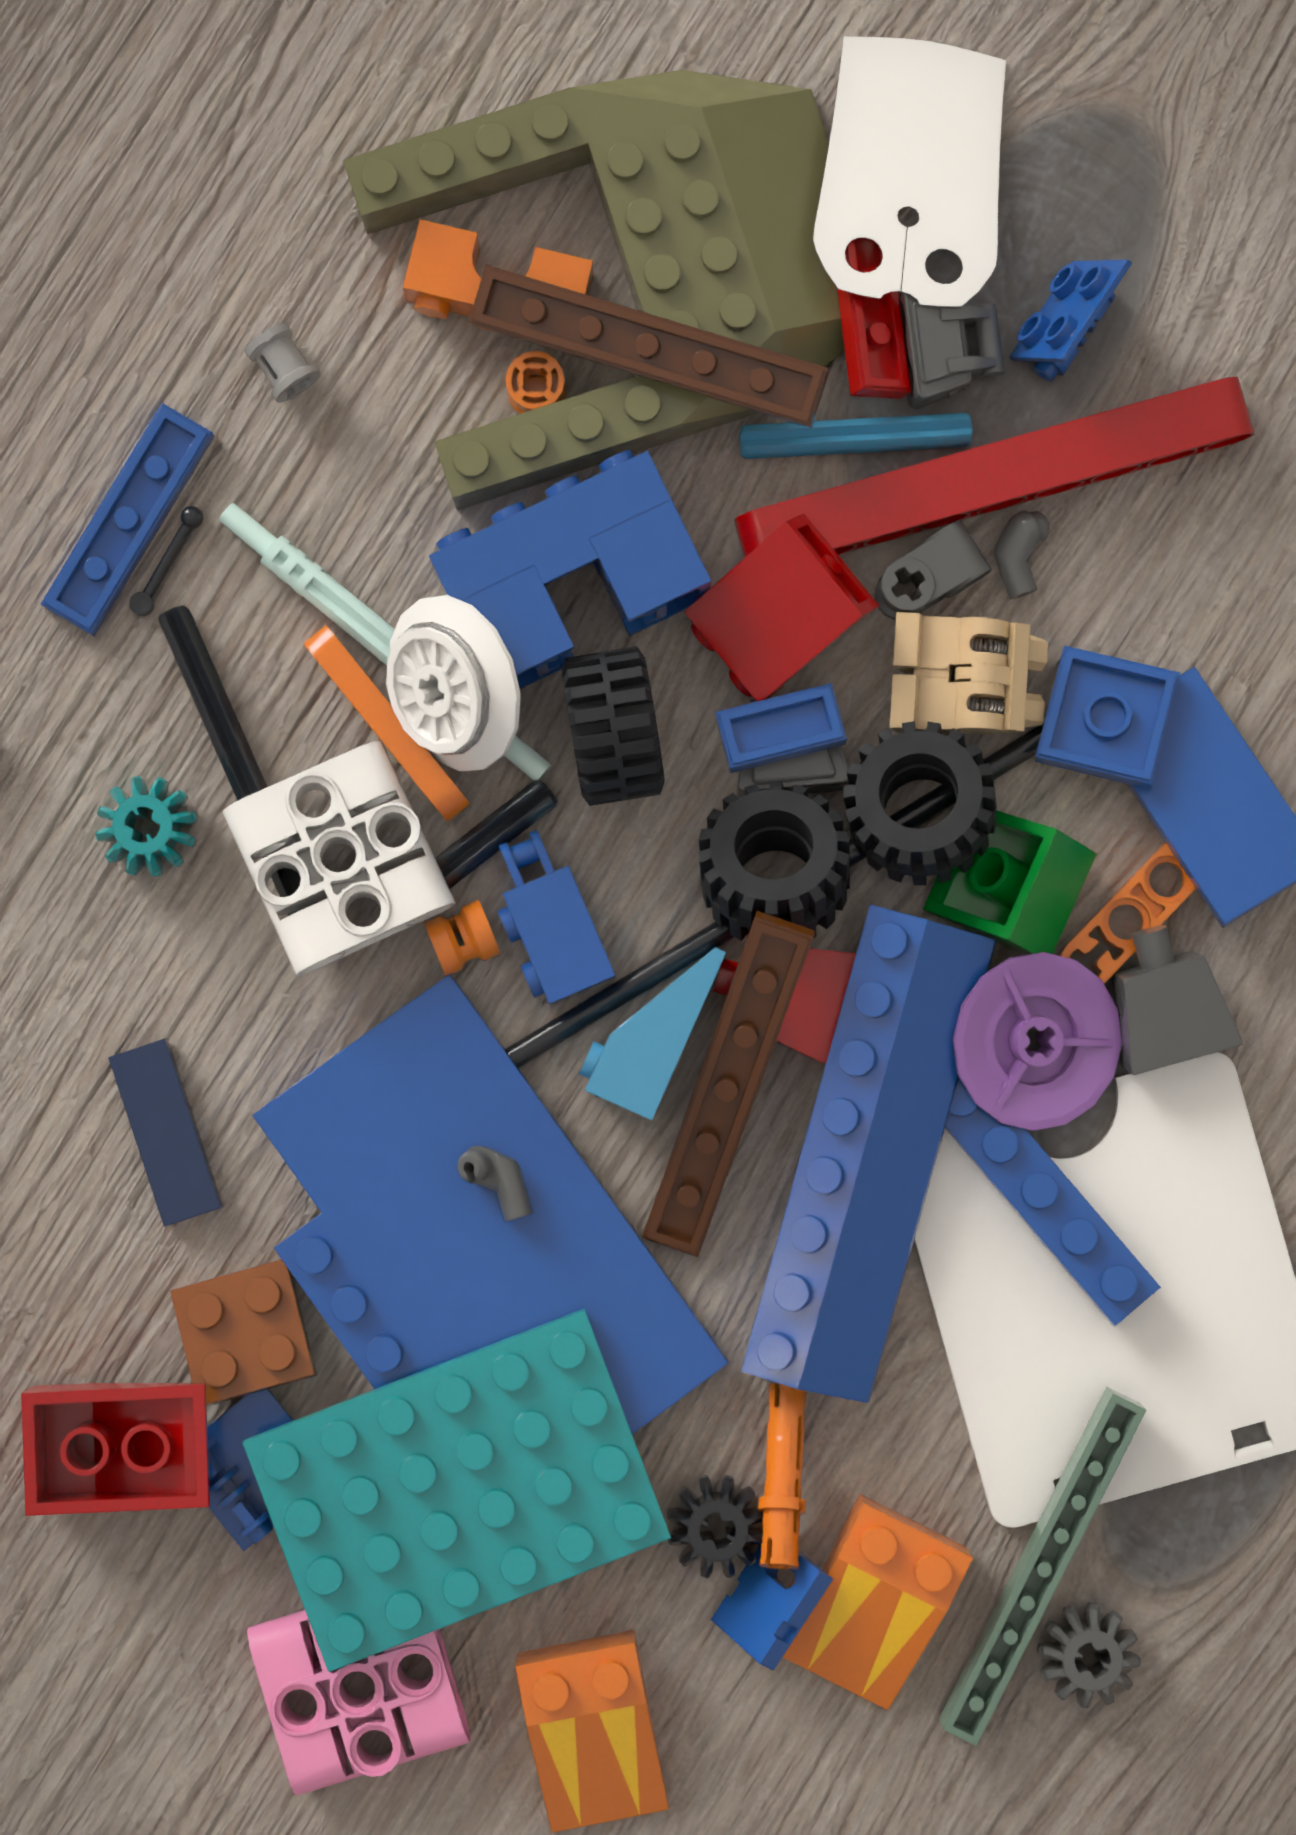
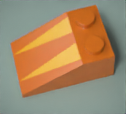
M859 1493L822 1568L833 1580L783 1655V1658L888 1710L946 1615L973 1560V1556L966 1546Z
M635 1630L519 1652L515 1669L526 1726L551 1832L554 1833L669 1810Z

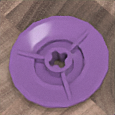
M1046 952L1010 957L983 974L961 1004L953 1035L957 1074L973 1103L1002 1124L1032 1131L1066 1125L1092 1108L1114 1078L1122 1047L1118 1009L1103 981L1077 960ZM1030 1028L1041 1031L1036 1038L1041 1045L1037 1051L1027 1049L1030 1039L1026 1033Z

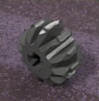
M1089 1602L1085 1608L1084 1619L1080 1620L1075 1609L1068 1605L1063 1608V1614L1069 1623L1062 1628L1055 1621L1048 1620L1044 1626L1047 1632L1056 1639V1642H1041L1037 1644L1038 1654L1046 1659H1051L1040 1669V1673L1045 1681L1058 1680L1055 1693L1061 1700L1067 1699L1076 1691L1077 1702L1080 1707L1089 1708L1094 1691H1098L1103 1702L1106 1705L1114 1703V1695L1109 1686L1114 1682L1125 1690H1130L1133 1686V1682L1122 1672V1668H1136L1141 1665V1658L1136 1653L1126 1651V1649L1135 1644L1138 1638L1132 1629L1118 1631L1123 1617L1115 1610L1107 1613L1101 1620L1100 1607L1095 1602ZM1087 1643H1091L1097 1651L1102 1650V1653H1094L1098 1662L1089 1667L1081 1659L1075 1660V1657H1083L1079 1648Z

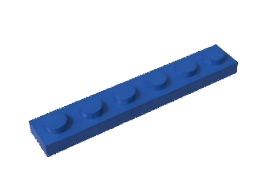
M959 1078L945 1129L1111 1325L1116 1326L1160 1289V1285L1030 1133L1024 1128L1002 1124L973 1103Z

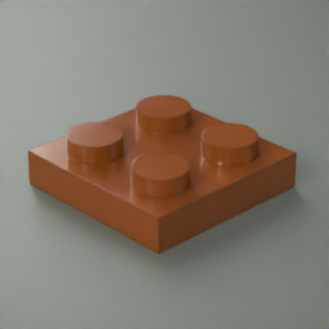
M282 1259L170 1290L192 1383H206L207 1406L318 1376L293 1275Z

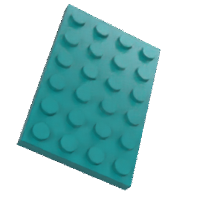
M584 1308L244 1439L242 1442L328 1672L671 1538Z

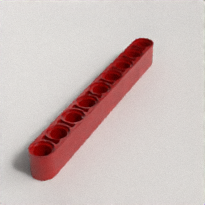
M1227 377L761 507L737 516L734 519L744 558L785 521L801 514H805L835 552L841 555L948 525L958 520L962 521L1226 447L1246 440L1255 435L1239 378Z

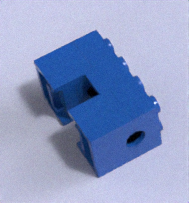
M631 450L620 452L599 465L601 473L582 482L579 481L577 476L559 481L545 491L547 499L528 508H525L523 502L507 506L491 516L493 525L474 534H471L469 528L453 532L436 543L439 551L428 555L446 595L473 605L497 629L513 659L519 689L561 670L565 658L574 656L571 651L574 649V645L545 585L593 563L629 637L686 610L710 589L711 579L648 450L637 456H634Z

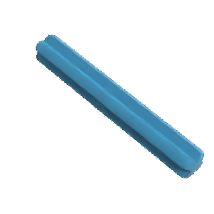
M967 413L814 421L812 429L792 422L751 424L741 427L739 443L740 453L745 459L956 448L970 445L973 429L971 417Z

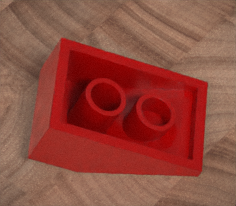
M206 1383L37 1385L21 1393L25 1516L210 1507Z

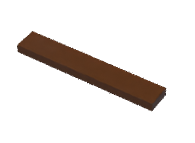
M487 264L485 265L469 318V323L477 327L811 429L830 371L827 367Z
M760 911L756 912L642 1238L695 1257L699 1256L812 943L814 930Z

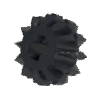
M703 1475L699 1477V1485L703 1494L699 1498L686 1487H682L678 1491L681 1501L689 1510L677 1507L668 1509L667 1519L675 1524L685 1526L671 1531V1538L668 1539V1543L673 1546L690 1543L679 1556V1562L684 1567L690 1565L700 1555L702 1556L700 1563V1575L702 1577L709 1578L713 1571L714 1561H722L723 1573L727 1578L735 1576V1567L732 1561V1557L735 1555L749 1566L756 1562L754 1553L745 1543L762 1544L763 1531L750 1526L763 1521V1512H759L758 1507L744 1510L755 1497V1491L752 1487L747 1486L735 1497H732L734 1489L733 1476L725 1475L721 1481L720 1492H712L709 1476ZM712 1513H719L723 1521L733 1520L734 1522L733 1528L725 1527L727 1536L722 1539L715 1540L711 1531L702 1532L700 1529L701 1524L708 1526L707 1516Z

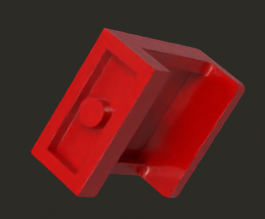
M801 514L785 521L687 608L684 613L693 623L691 629L697 640L708 650L716 651L730 668L729 677L736 688L744 695L753 697L756 701H761L776 695L784 688L785 683L848 629L864 620L879 607V604L805 514Z

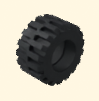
M635 646L566 657L562 667V677L581 795L589 806L661 795L665 783L649 674L646 659L642 652Z
M915 721L902 723L903 733L893 736L890 728L878 733L879 745L877 747L872 746L869 742L863 745L859 750L861 762L859 764L851 762L847 771L849 785L844 786L843 799L854 844L860 854H866L868 864L877 872L882 867L886 868L888 877L891 880L901 883L904 875L912 876L914 885L927 886L926 876L938 875L939 883L952 880V869L959 867L965 873L974 866L973 855L975 853L983 856L989 846L988 835L989 833L994 834L996 827V793L989 763H983V753L975 743L968 747L965 745L963 733L953 728L948 736L943 735L941 724L929 721L926 731H916ZM915 780H932L950 789L956 796L957 801L951 813L943 821L931 827L915 829L902 826L887 815L885 808L889 798L898 788L906 783Z
M770 782V789L760 791L758 785L753 784L744 787L745 796L738 798L734 793L723 799V811L717 809L711 811L707 817L708 829H701L699 837L700 851L698 856L703 899L706 907L712 908L713 919L720 927L730 923V935L741 941L749 934L757 911L815 931L813 938L817 937L816 926L820 925L828 929L835 922V910H843L847 901V889H850V842L848 831H844L842 817L838 811L829 813V801L820 794L810 799L808 798V788L797 784L792 791L783 790V782ZM768 851L792 853L806 863L797 873L780 879L761 878L748 872L743 867L753 857Z

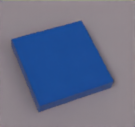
M1064 645L1035 762L1151 790L1180 672Z

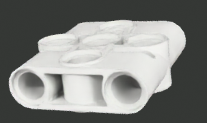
M374 741L359 746L244 797L229 805L222 812L296 975H303L430 919L456 904L420 827L418 817L409 803L381 741ZM308 791H323L331 798V805L322 816L316 818L306 817L298 810L299 800ZM396 796L398 797V799H396V800H393V801H390V802H388V803H385V802H387V801H389V800L395 798ZM392 819L405 822L411 829V835L407 842L395 848L385 846L377 838L380 826ZM346 844L356 852L355 862L346 871L333 872L323 865V855L332 845ZM421 853L424 854V856H422V857H419V858L414 859V860H412V861H409V862H407V863H405V864H403V865H400V864L406 862L407 860L416 857L417 855H419V854H421ZM264 856H267V857H265V858H263V859L257 861L256 863H254V861H253V860L262 858V857H264ZM282 868L293 869L301 877L300 886L297 891L287 897L275 896L268 890L269 878L275 871ZM363 897L375 900L381 907V913L377 921L366 927L356 926L347 918V911L351 903ZM319 900H322V901H320V902H318V903H316V904H314V905H311V906H309V907H307V908H305V909H302V908H304V907H306V906H308V905H310V904H313V903H315V902H317V901H319ZM302 909L282 920L279 919L283 915Z

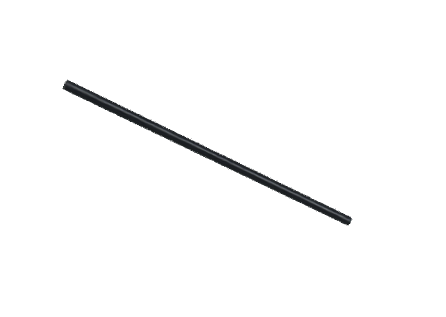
M1044 723L983 759L984 764L989 763L993 781L1036 755ZM942 784L889 817L902 826L916 828L956 804V796ZM853 838L849 840L850 867L867 858L865 853H859ZM715 921L507 1047L505 1050L518 1068L522 1067L702 958L715 947L718 948L735 938L730 935V923L720 927Z

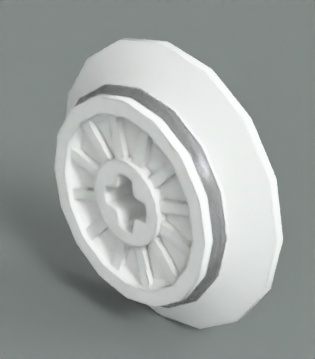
M449 595L419 599L400 616L390 640V652L387 659L386 685L392 709L403 730L419 746L427 749L436 761L458 771L484 770L508 752L519 728L521 694L513 659L497 629L471 604Z

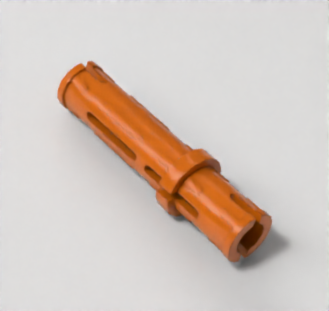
M778 1383L769 1384L766 1480L764 1496L758 1499V1511L763 1512L760 1566L771 1569L799 1568L798 1540L800 1515L806 1514V1500L801 1499V1477L807 1391Z

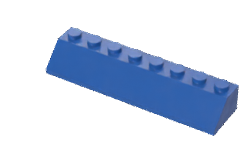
M870 904L741 1372L798 1390L859 1402H870L959 1079L956 1070L953 1035L960 1007L979 978L989 971L997 940Z

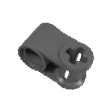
M958 520L936 532L919 544L916 549L888 566L877 582L874 599L879 604L878 609L885 616L896 620V612L921 613L944 598H950L990 573L992 569L962 521ZM898 581L902 585L912 582L916 587L911 597L904 594L897 598L892 589Z

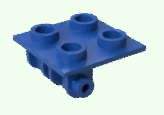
M1128 259L1073 261L1064 266L1053 278L1049 287L1051 294L1040 311L1031 315L1019 329L1017 334L1019 342L1009 358L1013 361H1036L1037 363L1033 371L1046 381L1052 382L1056 375L1063 376L1079 352L1076 347H1083L1086 343L1085 333L1094 331L1096 328L1095 322L1100 321L1116 298L1114 290L1132 265V262Z
M269 1389L243 1397L207 1427L210 1507L208 1508L243 1551L265 1537L274 1529L242 1442L244 1439L294 1421Z

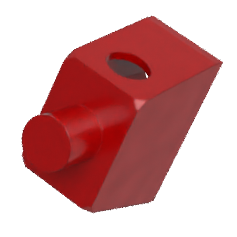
M809 948L779 1031L777 1043L826 1065L856 957L855 953ZM726 958L723 959L713 992L727 996L739 962Z

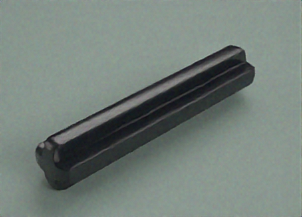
M539 779L531 782L435 857L449 889L500 850L499 845L506 842L507 844L556 807L557 800L555 795L542 780Z

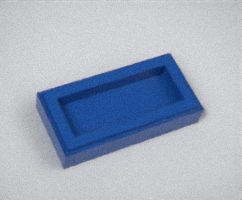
M832 683L715 712V719L730 773L846 745L847 741Z

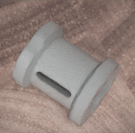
M281 323L267 329L255 337L244 349L250 361H257L273 385L272 396L278 403L288 401L307 390L317 381L321 373L316 365H308L292 341L293 333L287 323Z

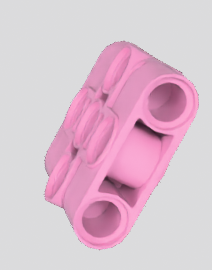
M305 1610L248 1627L247 1634L252 1659L286 1774L296 1796L364 1775L370 1777L383 1776L392 1771L396 1765L471 1743L468 1721L440 1629L328 1672L311 1624L310 1633L306 1621L309 1619ZM417 1653L424 1655L430 1660L433 1666V1673L424 1680L410 1679L401 1668V1660L409 1654ZM360 1671L366 1673L375 1684V1692L365 1698L352 1696L344 1686V1677L351 1672ZM297 1689L308 1691L317 1702L316 1712L304 1716L294 1713L287 1704V1693ZM399 1706L403 1715V1719L412 1745V1749H409L404 1724L399 1711ZM370 1730L382 1731L389 1736L393 1749L385 1755L376 1756L370 1754L364 1749L361 1743V1736Z

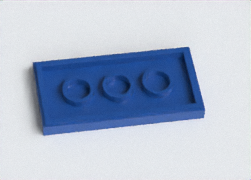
M1194 666L1179 677L1151 790L1127 785L1221 927L1225 928L1296 884V816Z

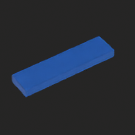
M164 403L160 404L42 600L41 605L95 637L214 439L215 435L213 432Z

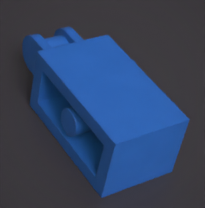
M536 829L529 832L531 838L511 847L508 846L507 842L499 845L516 888L502 893L507 907L497 910L510 942L513 943L522 939L531 961L520 966L533 997L536 998L545 994L549 1004L552 1005L611 980L616 976L569 865L554 871ZM540 860L546 875L525 884L519 869Z

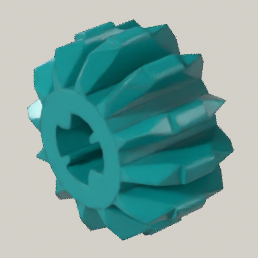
M140 776L133 777L131 779L132 797H129L125 791L115 786L110 790V794L119 804L117 810L114 811L105 806L98 808V816L113 822L112 827L96 831V839L101 842L117 840L108 850L105 857L109 862L116 863L128 855L125 864V872L127 874L137 876L142 869L144 861H146L150 875L159 877L163 874L161 856H164L172 865L180 867L184 860L174 849L176 844L179 842L187 847H194L196 845L197 839L187 833H182L181 827L197 823L198 816L190 811L176 813L185 805L188 796L185 792L179 790L166 798L168 793L167 780L158 777L152 784L148 794L144 779ZM151 811L153 812L152 820L160 825V829L156 837L147 834V842H141L142 833L134 829L135 822L138 817L147 820L146 812Z

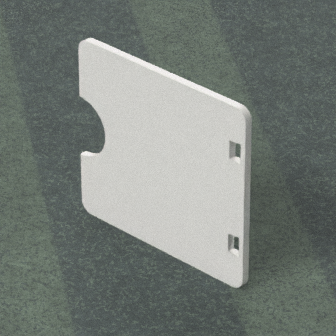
M1212 1053L1137 1075L1129 1073L1115 1077L1116 1106L1112 1122L1106 1134L1095 1146L1080 1155L1069 1158H1051L1161 1287L1116 1326L1111 1325L948 1131L944 1130L914 1242L988 1508L994 1519L1003 1526L1016 1528L1039 1521L1055 1489L1053 1480L1060 1478L1106 1386L1141 1403L1146 1412L1099 1505L1296 1450V1278L1238 1074L1231 1059L1222 1053ZM1263 1422L1266 1434L1270 1440L1234 1450L1235 1444L1231 1430Z

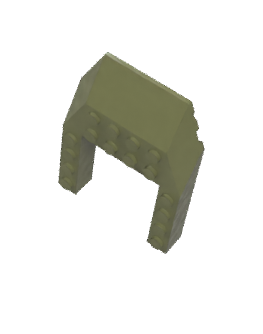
M678 70L569 87L343 160L367 235L589 164L637 310L823 367L832 363L845 350L837 286L825 271L813 241L829 141L811 89ZM636 376L434 441L456 510H460L599 465L606 459L626 450L637 453L758 414L759 412Z

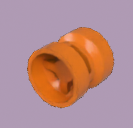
M539 351L525 352L516 357L507 369L505 382L509 403L515 413L521 414L565 399L566 389L563 369L558 361L549 354Z
M479 899L463 905L459 914L446 918L438 915L423 921L445 977L461 971L465 962L475 958L486 961L501 955ZM457 932H460L464 945L460 947L454 935Z

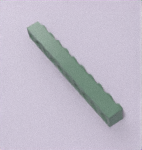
M1106 1386L939 1717L944 1731L977 1746L1146 1412L1141 1403Z

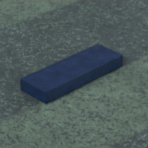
M164 1038L108 1057L164 1227L222 1208L223 1204L168 1039Z

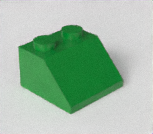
M996 810L997 822L994 834L989 833L988 835L989 846L983 856L975 853L973 855L974 866L965 873L959 867L952 869V880L939 883L937 875L923 910L973 933L997 940L996 943L1024 954L1039 952L1053 954L1097 853L1058 829Z

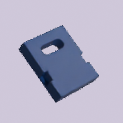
M759 1545L754 1552L756 1562L752 1566L746 1564L737 1578L740 1582L731 1596L726 1595L710 1620L759 1664L774 1671L833 1578L799 1550V1568L790 1569L795 1574V1582L791 1588H788L778 1579L779 1569L760 1566L761 1545Z

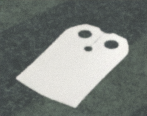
M844 36L832 130L813 236L815 249L822 265L838 289L878 299L889 292L901 291L916 298L920 305L962 307L979 292L989 279L997 261L999 161L1006 60L925 40ZM903 207L914 208L919 214L918 223L908 227V229L898 221L897 217L899 210ZM868 238L879 245L882 250L883 259L881 265L876 270L862 273L849 266L845 258V250L852 240ZM938 249L953 251L962 262L963 270L961 276L950 284H941L932 280L925 268L926 259L931 252Z

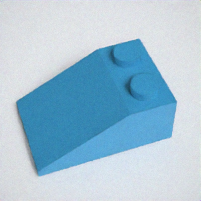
M716 947L614 1030L609 1035L605 1046L594 1041L579 1073L590 1079L585 1091L652 1120L726 952Z

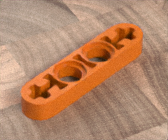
M327 625L303 643L447 823L470 805L469 801L428 750L419 746L403 730L391 704Z
M1166 842L1146 860L1062 947L1058 956L1070 958L1073 951L1081 955L1090 952L1099 943L1096 939L1089 937V933L1096 927L1103 941L1120 951L1119 955L1113 960L1110 952L1106 950L1093 963L1094 969L1098 972L1096 976L1103 983H1106L1136 951L1133 938L1127 940L1120 939L1110 930L1108 921L1113 909L1122 905L1135 909L1141 919L1140 930L1161 926L1192 894L1196 887ZM1158 864H1171L1180 872L1182 878L1181 888L1174 896H1160L1152 889L1149 880L1150 873Z

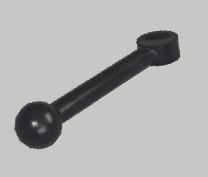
M188 506L181 512L182 524L144 590L133 594L130 598L129 606L135 614L147 616L154 610L153 596L191 530L198 528L203 522V513L198 507Z

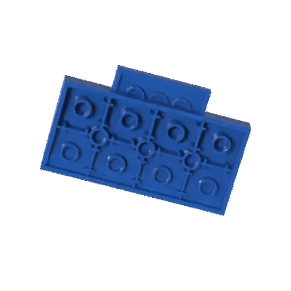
M452 974L446 976L252 1115L321 1211L318 1216L273 1248L374 1389L583 1308L587 1314L632 1434L729 1363V1360ZM473 1146H487L514 1158L520 1165L533 1214L505 1222L497 1193L475 1183L465 1182L460 1177L457 1171V1163L460 1156Z

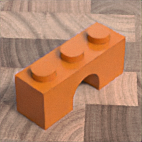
M419 219L403 284L407 302L414 303L413 309L416 312L439 319H447L449 312L470 317L482 279L476 272V264L480 252L478 234ZM535 247L530 268L525 276L589 295L594 276L593 260Z

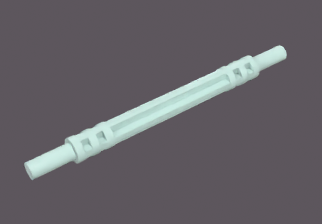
M235 503L230 504L220 516L219 521L262 556L260 561L262 565L273 571L279 579L290 585L296 593L313 604L387 666L390 640L395 629L327 574L316 562L314 563L304 552L293 546L283 535L276 538ZM516 735L508 752L504 755L532 780H541L552 766Z

